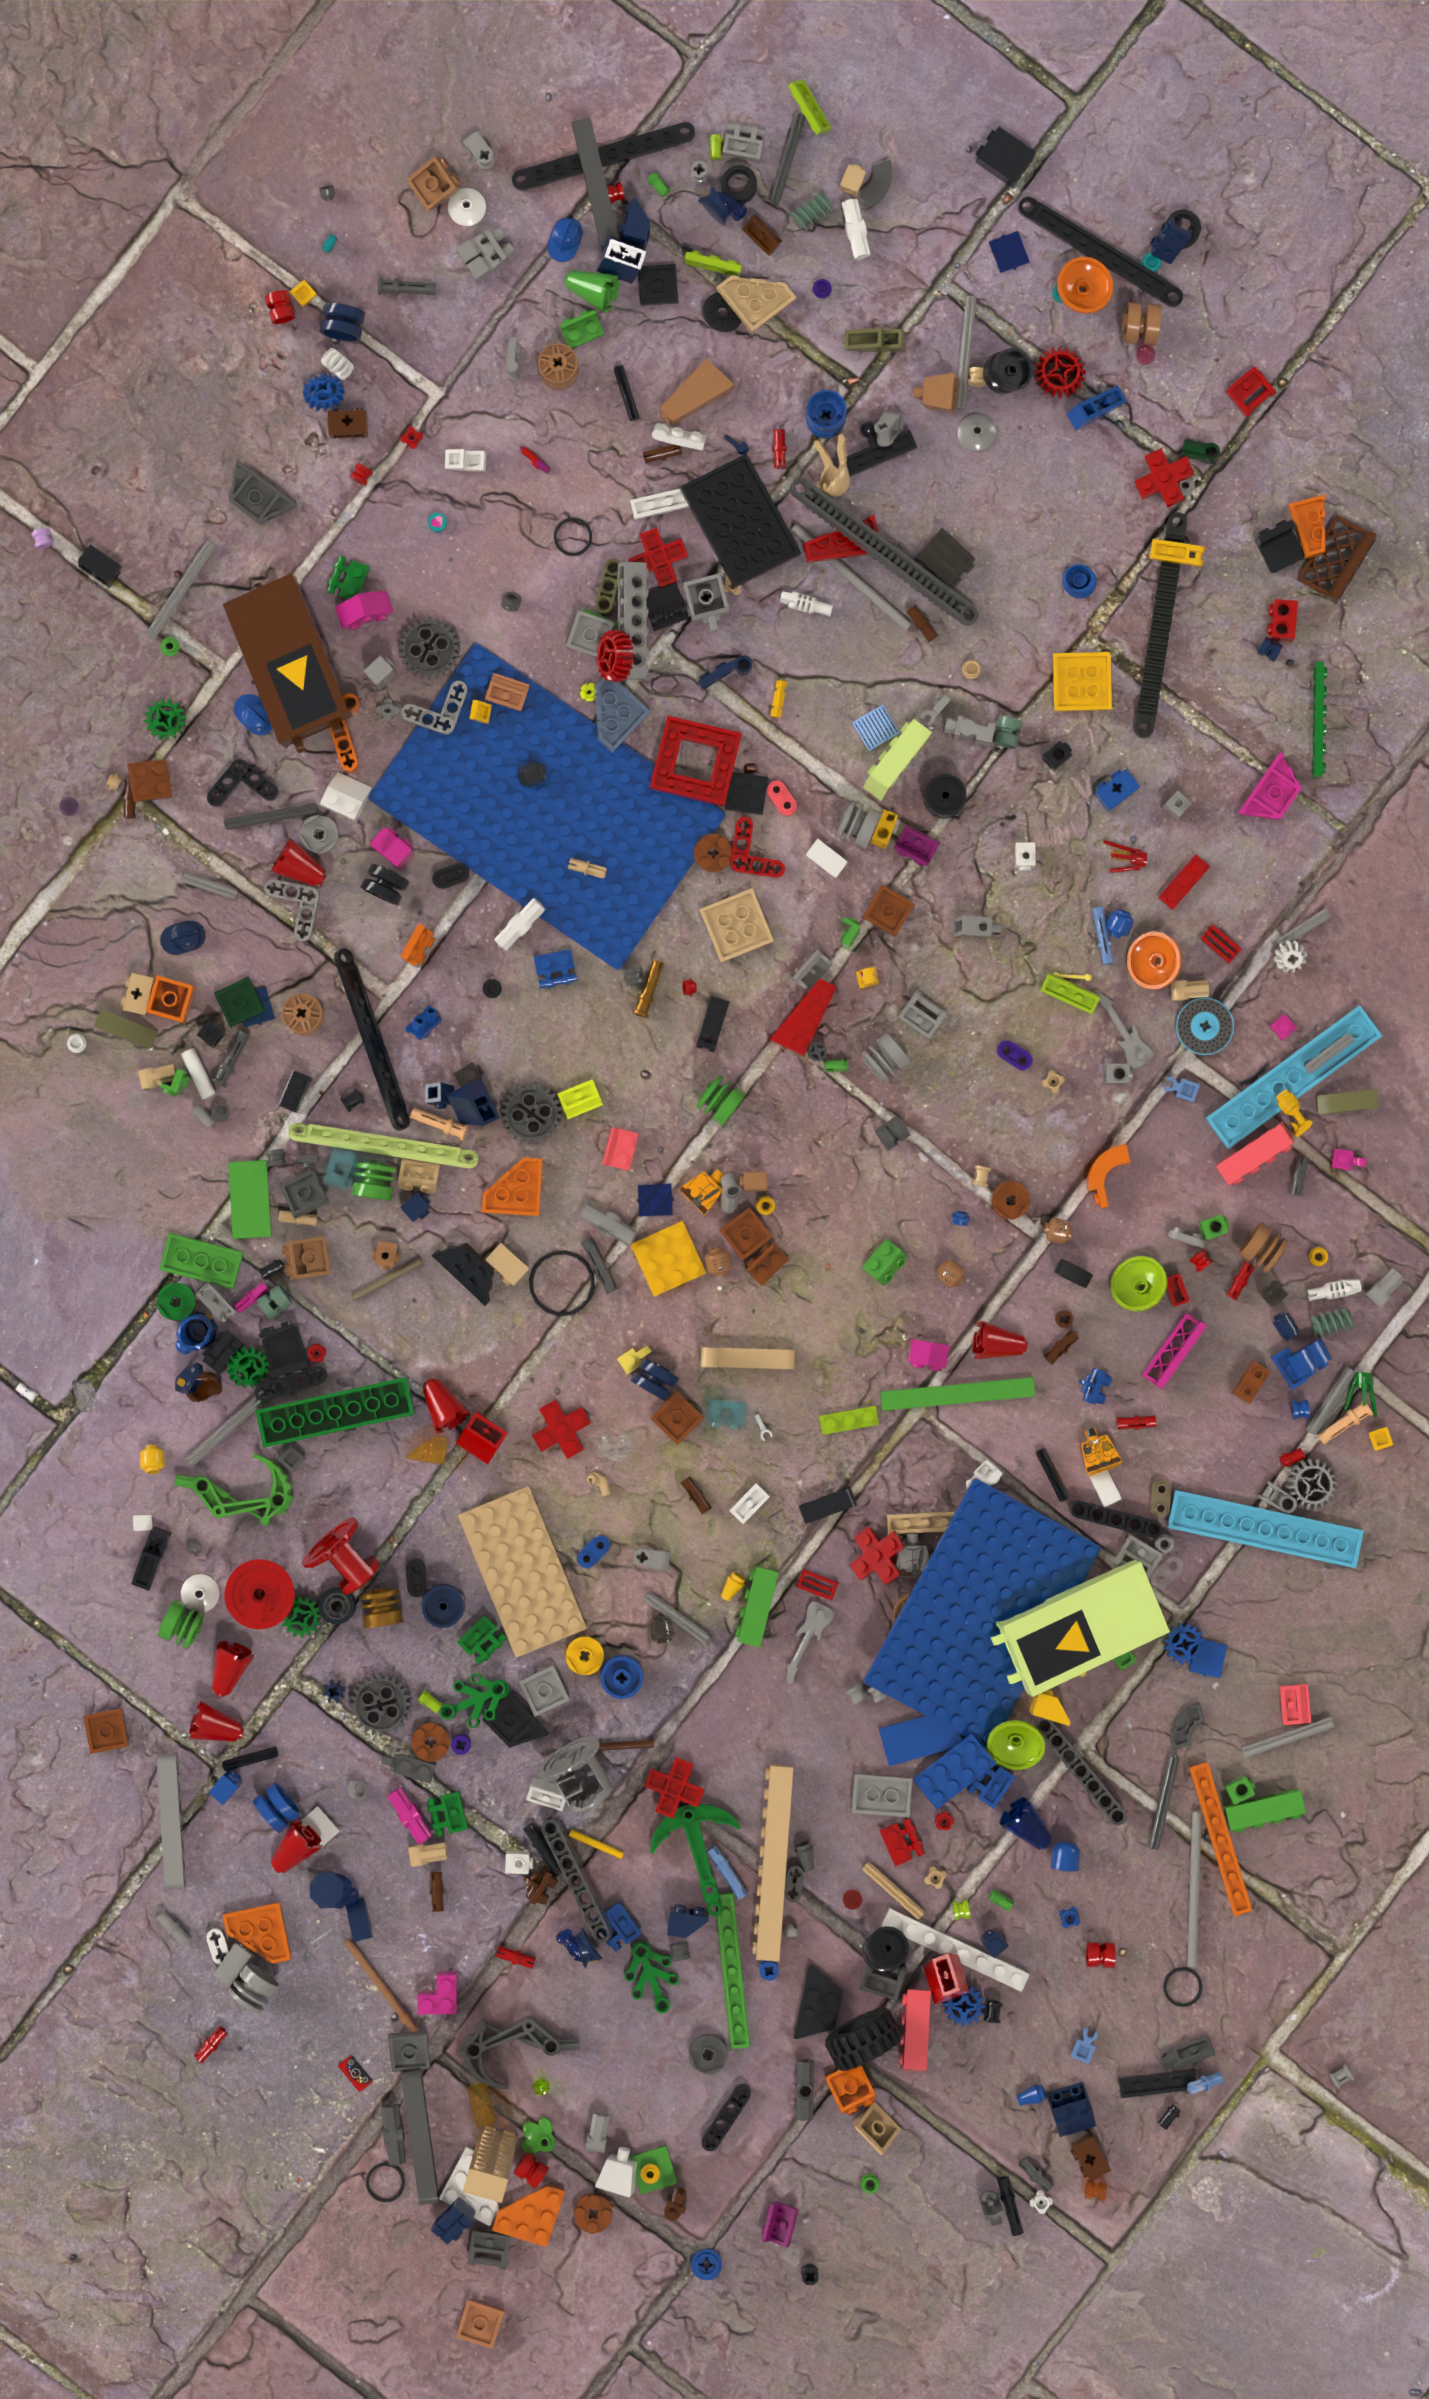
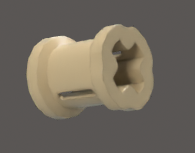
M974 1165L976 1170L974 1181L971 1184L988 1187L987 1179L991 1168Z

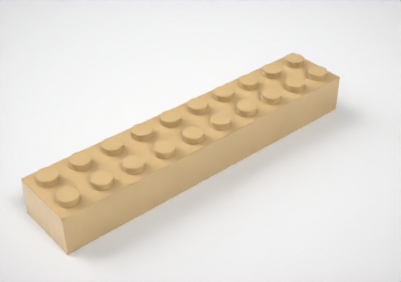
M487 2124L485 2127H480L463 2189L464 2193L502 2203L518 2139L515 2132L510 2130L502 2132L496 2130L495 2126Z

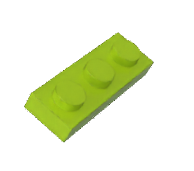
M805 80L791 82L788 87L800 106L801 112L810 123L811 129L816 135L829 132L832 127Z
M686 251L685 264L727 275L739 276V278L742 272V265H739L737 261L728 260L727 262L720 260L721 258L718 256L710 255L707 257L698 251Z
M1049 972L1040 989L1041 992L1090 1014H1093L1101 997Z
M876 1406L819 1416L822 1435L879 1425Z

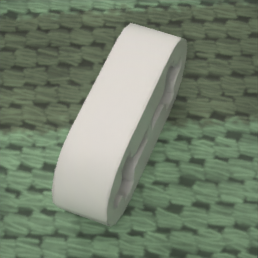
M216 1927L207 1933L206 1939L214 1962L220 1965L223 1960L217 1958L219 1954L218 1948L220 1947L221 1952L226 1953V1955L230 1949L225 1933L222 1929ZM213 1932H215L216 1935L220 1934L221 1936L218 1939V1945L215 1939H211Z

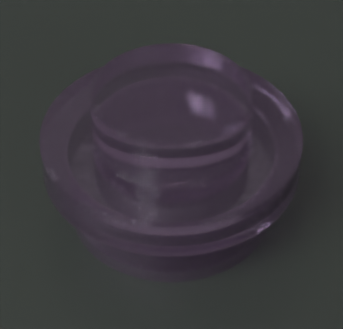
M66 797L60 802L59 808L65 816H74L79 810V804L74 798Z

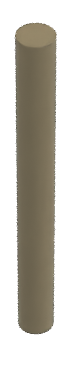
M417 1258L351 1295L356 1301L422 1265L420 1258Z

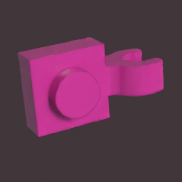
M1335 1148L1331 1168L1351 1171L1352 1165L1366 1167L1367 1159L1353 1157V1151Z

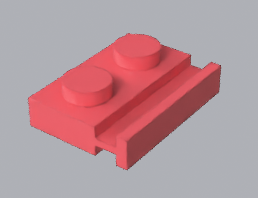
M612 1127L603 1165L630 1171L639 1134Z
M1308 1684L1279 1686L1282 1724L1311 1723Z

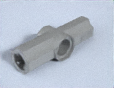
M590 1203L585 1206L580 1215L581 1219L597 1227V1230L606 1237L612 1236L627 1246L633 1243L638 1234L637 1230L621 1222V1219L612 1212L606 1213Z

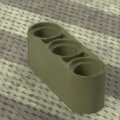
M614 558L609 559L605 563L596 599V610L602 616L612 613L618 591V571L611 573L608 570L610 565L618 566V563H621ZM611 583L614 585V589L606 591L604 585ZM601 602H608L610 604L606 610L600 609L599 605Z

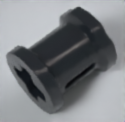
M357 1088L345 1098H340L348 1112H351V1109L360 1103H365Z
M986 2000L987 2011L983 2020L990 2023H1000L1001 2019H999L1003 2003Z
M811 2263L804 2265L801 2269L802 2281L806 2285L816 2284L818 2281L817 2267ZM806 2272H813V2277H807Z

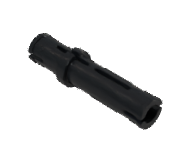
M533 1822L528 1825L529 1828L526 1826L523 1828V1831H525L532 1842V1847L537 1849L554 1877L559 1876V1873L562 1874L552 1851L545 1842V1837L540 1835Z
M1001 2176L997 2178L1001 2193L1000 2199L1005 2206L1012 2236H1018L1023 2234L1024 2231L1014 2199L1016 2196L1012 2192L1009 2176Z

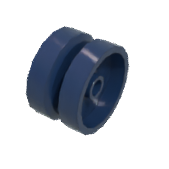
M326 303L322 313L325 320L321 321L319 332L326 337L339 341H360L362 329L359 326L364 324L365 312L346 304Z
M643 1358L639 1367L648 1373L647 1376L635 1372L630 1381L666 1402L671 1392L662 1384L665 1383L670 1387H675L680 1378L670 1373V1370L657 1362L653 1363Z
M440 1584L431 1588L424 1596L422 1602V1613L426 1621L438 1628H448L456 1624L463 1616L466 1608L462 1592L449 1584ZM441 1603H445L447 1605V1608H445V1610L441 1609Z

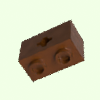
M336 408L332 412H328V433L330 439L368 437V414L366 410H363V408H352L351 411H344V409ZM350 419L351 422L349 423V426H346L345 423H347V420Z
M1092 2133L1071 2143L1073 2149L1070 2151L1075 2161L1080 2160L1082 2166L1079 2168L1084 2178L1089 2177L1090 2181H1093L1111 2171ZM1090 2154V2156L1092 2157V2161L1090 2162L1086 2157V2155Z

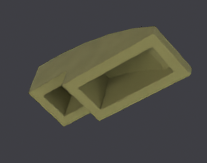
M882 328L845 330L844 349L862 352L906 351V332L903 329L883 330Z
M103 1009L100 1010L94 1025L98 1029L148 1049L152 1048L158 1033L155 1030Z
M1377 1089L1316 1096L1318 1115L1379 1108Z

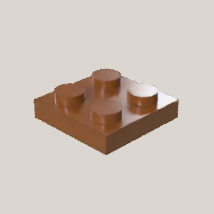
M166 759L129 763L127 765L133 802L172 797Z
M881 885L862 918L896 937L914 903Z
M750 1207L719 1230L742 1261L773 1238Z
M676 1391L650 1419L678 1445L704 1417Z
M122 1708L83 1716L90 1754L129 1746Z

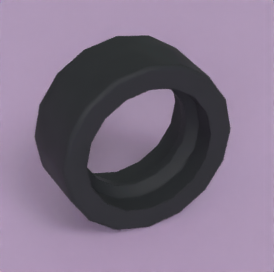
M743 165L732 166L723 174L721 191L729 202L745 204L755 196L757 178L749 167ZM735 174H743L750 181V189L744 195H734L728 188V181Z
M1185 209L1173 212L1166 222L1171 217L1175 218V221L1180 218L1189 220L1193 225L1194 231L1184 248L1194 245L1201 232V222L1198 216L1192 211Z
M1060 1259L1054 1271L1061 1277L1083 1288H1087L1093 1277V1274L1064 1259Z

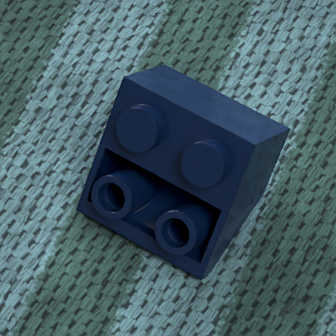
M632 198V202L628 203L626 207L627 221L622 222L621 238L641 245L646 249L651 233L650 221L638 200Z
M608 235L596 272L613 274L619 277L617 279L632 284L641 269L647 251L641 245Z
M481 1078L446 1094L461 1124L484 1126L500 1118Z
M675 1904V1907L671 1906L667 1935L687 1938L708 1922V1911H705L703 1907L688 1909L683 1904Z
M1083 2082L1046 2093L1059 2137L1097 2126Z

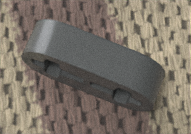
M797 1864L791 1865L786 1873L784 1896L789 1902L798 1901L802 1894L804 1871ZM794 1869H798V1873H801L800 1876H797L796 1882H793V1875L790 1874V1872H794ZM792 1885H795V1891L798 1892V1895H794V1898H791L790 1894L787 1893L791 1891Z

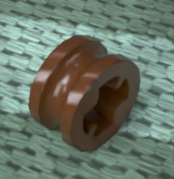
M1068 1311L1058 1312L1055 1317L1056 1324L1062 1328L1069 1327L1073 1322L1072 1314ZM1061 1314H1063L1064 1316H1069V1320H1067L1069 1322L1067 1324H1065L1064 1322H1059V1319H1061Z

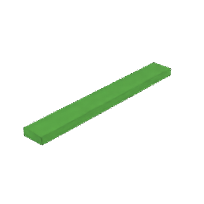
M1029 1377L880 1391L882 1411L1034 1397L1035 1390L1034 1379Z
M733 1892L719 1893L718 1901L722 1904L723 1909L721 1914L716 1917L731 2049L750 2047L734 1895Z

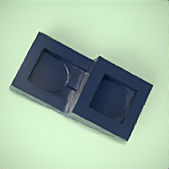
M360 1898L345 1902L353 1942L372 1938L373 1934L365 1899Z

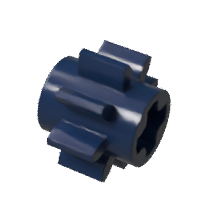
M331 1679L330 1686L327 1684L323 1686L327 1691L322 1695L329 1697L328 1702L335 1699V1702L338 1703L339 1696L345 1698L346 1695L342 1692L347 1687L340 1685L341 1680L334 1683V1680ZM334 1687H337V1692H339V1694L336 1693L335 1695H332V1690H330V1688L333 1689Z

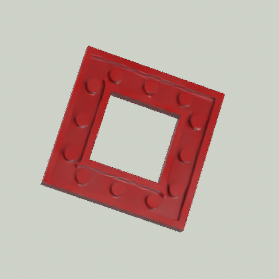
M668 715L650 789L724 807L742 733ZM681 740L718 748L710 782L673 774Z

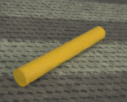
M573 1829L569 1833V1837L614 1857L622 1859L624 1852Z

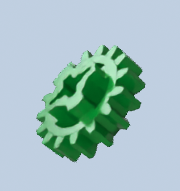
M162 698L160 704L154 701V707L148 706L150 713L145 712L148 719L144 720V723L149 724L146 729L147 731L153 730L151 733L153 737L158 734L159 740H162L163 736L167 741H169L170 736L176 739L175 733L182 734L183 732L180 730V727H186L182 720L186 719V716L181 715L184 712L183 708L178 709L179 704L177 702L172 705L173 701L171 699L166 703ZM163 708H171L173 709V711L171 710L168 712L165 711ZM157 712L156 719L153 720V716ZM161 713H163V715L168 718V719H167V721H168L167 723H168L169 726H167V724H165L164 722H162V721H163V718H162L163 716H162ZM178 718L176 726L173 727L174 721ZM164 728L168 732H161L157 729Z
M250 1346L249 1350L242 1347V1352L236 1350L237 1355L230 1356L232 1362H227V1365L230 1367L227 1370L230 1375L229 1378L235 1381L234 1383L237 1386L242 1385L243 1388H246L247 1384L253 1388L255 1382L260 1385V1378L266 1379L264 1372H269L268 1368L265 1367L269 1365V1362L265 1360L267 1358L260 1349L257 1348L255 1350L252 1346Z
M299 1596L298 1601L294 1598L292 1606L294 1611L293 1617L289 1619L288 1614L284 1619L285 1623L282 1624V1627H288L287 1633L293 1631V1637H296L298 1633L301 1638L304 1637V1633L311 1636V1630L316 1632L318 1630L316 1625H321V1622L318 1621V1618L322 1617L321 1614H318L319 1607H315L316 1601L309 1602L310 1597L303 1600V1597ZM300 1604L307 1605V1606H309L311 1609H309V1610L304 1609V1608H302V1606H301ZM299 1612H300L301 1614H307V1613H309V1614L304 1618V1622H303L301 1619H300V1620L297 1619V1620L294 1621V1619H296L297 1616H299ZM314 1615V1621L310 1626L309 1619ZM297 1624L301 1626L303 1630L297 1629L292 1625Z

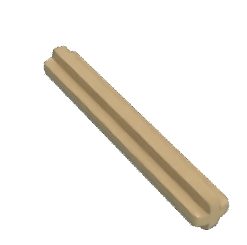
M867 1862L863 1866V1871L915 1918L920 1919L924 1915V1910L874 1865Z

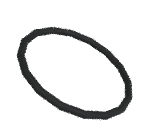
M554 1251L541 1257L533 1267L529 1278L530 1293L535 1303L546 1313L556 1316H568L582 1310L591 1300L595 1288L594 1274L588 1262L578 1254L569 1251ZM566 1254L577 1258L586 1266L590 1274L591 1288L588 1298L580 1307L570 1312H556L547 1309L539 1302L534 1293L533 1278L536 1269L544 1260L554 1255Z

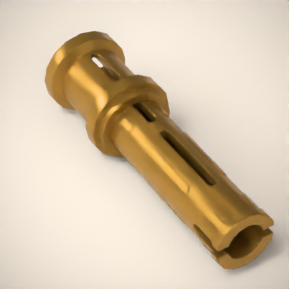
M652 960L642 993H639L637 996L638 1002L635 1010L632 1011L634 1015L648 1019V1011L651 1003L654 1002L653 994L664 966L663 962Z

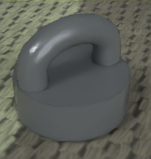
M515 592L504 593L501 606L507 611H517L521 604L520 595Z

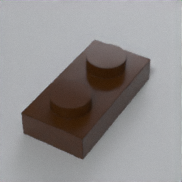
M756 214L750 218L742 229L768 256L772 255L782 242Z

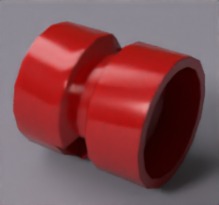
M288 290L274 291L264 297L267 308L271 309L269 315L272 324H284L296 318L293 306L289 305L291 299Z
M1087 1942L1086 1967L1098 1968L1099 1965H1102L1103 1968H1114L1115 1943L1103 1942L1102 1945H1099L1098 1942Z
M526 2152L515 2167L513 2174L520 2179L526 2178V2183L535 2189L545 2177L549 2167L541 2161L537 2163L536 2158Z

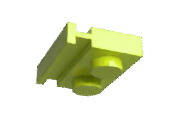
M593 1079L557 1094L568 1120L603 1106Z

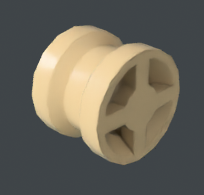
M969 368L970 378L967 384L973 387H985L984 368Z

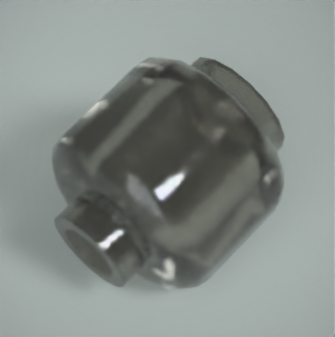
M532 760L519 767L517 777L523 787L531 789L545 781L547 770L543 763L539 764L537 761Z
M664 1615L652 1617L653 1621L648 1624L651 1640L657 1642V1644L672 1641V1637L675 1635L672 1620L664 1618Z

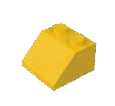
M1051 1689L1033 1697L1029 1709L1032 1715L1070 1726L1071 1722Z

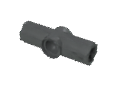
M802 2059L797 2062L796 2120L810 2121L813 2120L814 2060ZM803 2086H808L811 2091L808 2094H802L800 2089Z
M387 2104L382 2106L383 2138L385 2145H387L389 2165L397 2166L406 2163L403 2143L405 2142L404 2128L401 2125L399 2104Z

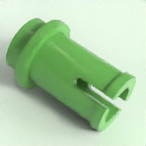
M654 172L647 178L648 184L652 185L662 198L671 189L660 178L661 175Z
M848 1059L825 1060V1072L843 1071L845 1073V1071H848Z
M993 1889L988 1897L991 1904L995 1903L1006 1911H1009L1014 1903V1900L1001 1894L1000 1890Z

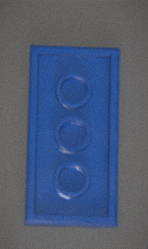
M926 1715L878 1728L889 1766L951 1749L962 1741L960 1733Z

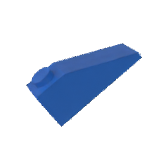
M1115 386L1077 404L1066 415L1077 431L1127 403V400L1120 388Z

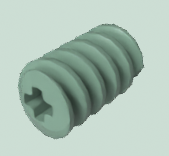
M821 191V196L819 194L815 195V200L810 198L808 200L809 205L804 202L802 204L803 209L797 207L796 213L790 212L798 228L802 227L807 231V223L814 226L813 219L819 222L820 214L823 217H827L826 210L830 213L833 212L832 205L823 191Z
M1341 1308L1340 1313L1336 1309L1333 1311V1315L1330 1311H1327L1325 1316L1319 1313L1318 1319L1315 1315H1311L1310 1321L1315 1337L1316 1333H1319L1321 1338H1323L1324 1331L1331 1336V1330L1338 1334L1339 1328L1346 1332V1326H1349L1351 1331L1353 1330V1320L1349 1309L1347 1312L1345 1308Z

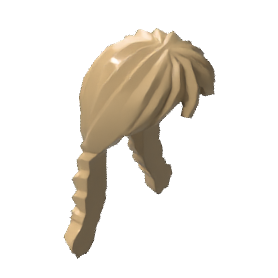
M839 434L837 443L838 468L834 466V462L822 442L814 441L815 449L820 453L825 466L817 488L830 498L838 497L845 493L850 482L846 463L847 452L845 442L847 439L842 434Z

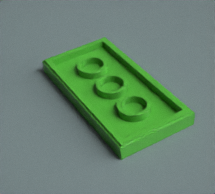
M267 1160L228 1162L233 1239L272 1237Z
M169 1233L159 1270L204 1282L210 1281L212 1284L234 1289L244 1252Z

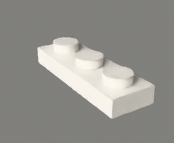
M679 489L630 500L634 520L689 508Z

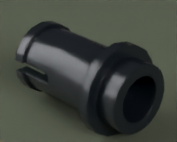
M274 1259L273 1263L259 1269L264 1280L278 1272H283L282 1270L285 1269V1266L281 1259Z
M1173 2104L1167 2107L1168 2110L1157 2121L1165 2130L1168 2129L1177 2117H1180L1181 2111Z

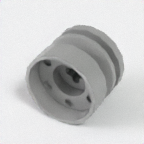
M852 800L841 816L836 837L841 838L843 832L846 831L848 834L845 841L848 842L851 836L855 835L854 845L866 850L882 813L870 808L866 815L862 814L864 805L861 804L858 811H855L856 801Z
M885 1033L876 1040L880 1048L879 1050L869 1046L868 1049L872 1055L870 1056L864 1050L861 1056L871 1073L887 1084L889 1079L885 1073L894 1078L895 1073L892 1070L894 1066L899 1071H902L911 1062L897 1043Z
M247 1963L239 1974L245 1982L235 1980L234 1986L230 1987L228 1993L245 2009L261 2014L264 2010L263 2006L268 2004V2000L263 1995L273 1997L280 1984L260 1967Z

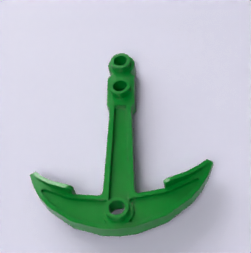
M690 1804L677 1809L674 1819L665 1817L657 1827L652 1837L650 1853L654 1854L660 1843L671 1835V1831L683 1827L699 1873V1883L704 1901L708 1903L707 1911L711 1916H718L721 1914L723 1907L718 1901L720 1896L715 1878L711 1874L699 1822L714 1820L715 1823L727 1824L738 1830L741 1826L731 1814L713 1805L700 1804L698 1808ZM690 1811L692 1817L686 1818L685 1812ZM708 1886L713 1888L712 1893L706 1892ZM713 1905L718 1906L717 1912L711 1910Z

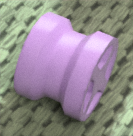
M49 528L39 529L31 533L32 538L35 539V549L48 548L54 544L53 540L50 539L51 532Z

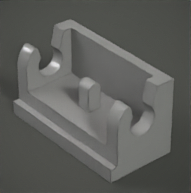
M817 949L792 980L808 993L833 964Z
M210 1281L195 1294L223 1323L230 1315L232 1316L236 1313L234 1306Z
M235 1943L213 1975L230 1988L234 1986L235 1980L241 1979L239 1974L247 1963H252L257 1954L253 1953L243 1944Z

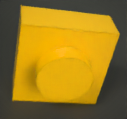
M305 280L301 281L290 291V294L302 308L317 296L316 292Z
M473 700L469 719L489 724L492 705L479 700Z
M1387 1427L1368 1432L1374 1451L1393 1445Z

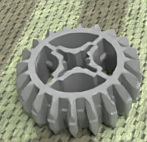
M1309 1458L1307 1459V1465L1301 1460V1468L1295 1464L1294 1468L1297 1471H1289L1293 1478H1286L1287 1481L1292 1482V1485H1286L1287 1489L1293 1490L1288 1494L1290 1496L1295 1495L1294 1499L1296 1502L1300 1500L1298 1507H1302L1305 1504L1306 1510H1309L1311 1505L1313 1510H1317V1504H1319L1320 1508H1325L1323 1502L1331 1504L1328 1497L1334 1499L1336 1497L1334 1494H1331L1332 1490L1338 1491V1488L1333 1487V1484L1339 1483L1338 1480H1332L1337 1474H1329L1333 1468L1329 1466L1325 1469L1327 1463L1324 1461L1319 1466V1459H1315L1313 1464L1312 1459ZM1308 1469H1317L1316 1473H1313L1309 1478L1301 1475ZM1322 1473L1327 1480L1326 1489L1320 1484ZM1314 1479V1484L1320 1489L1312 1487V1490H1310V1485L1305 1480L1313 1481ZM1298 1480L1304 1484V1494L1302 1496L1298 1491ZM1315 1491L1323 1494L1316 1500H1307Z

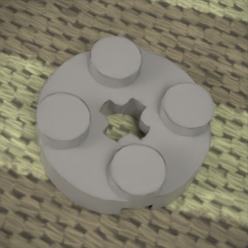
M315 815L303 823L300 839L307 850L315 854H324L336 846L339 840V831L336 824L330 818ZM316 830H319L320 832H325V834H323V839H315L314 836H316Z

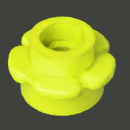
M593 683L582 685L581 698L588 702L594 701L596 685Z

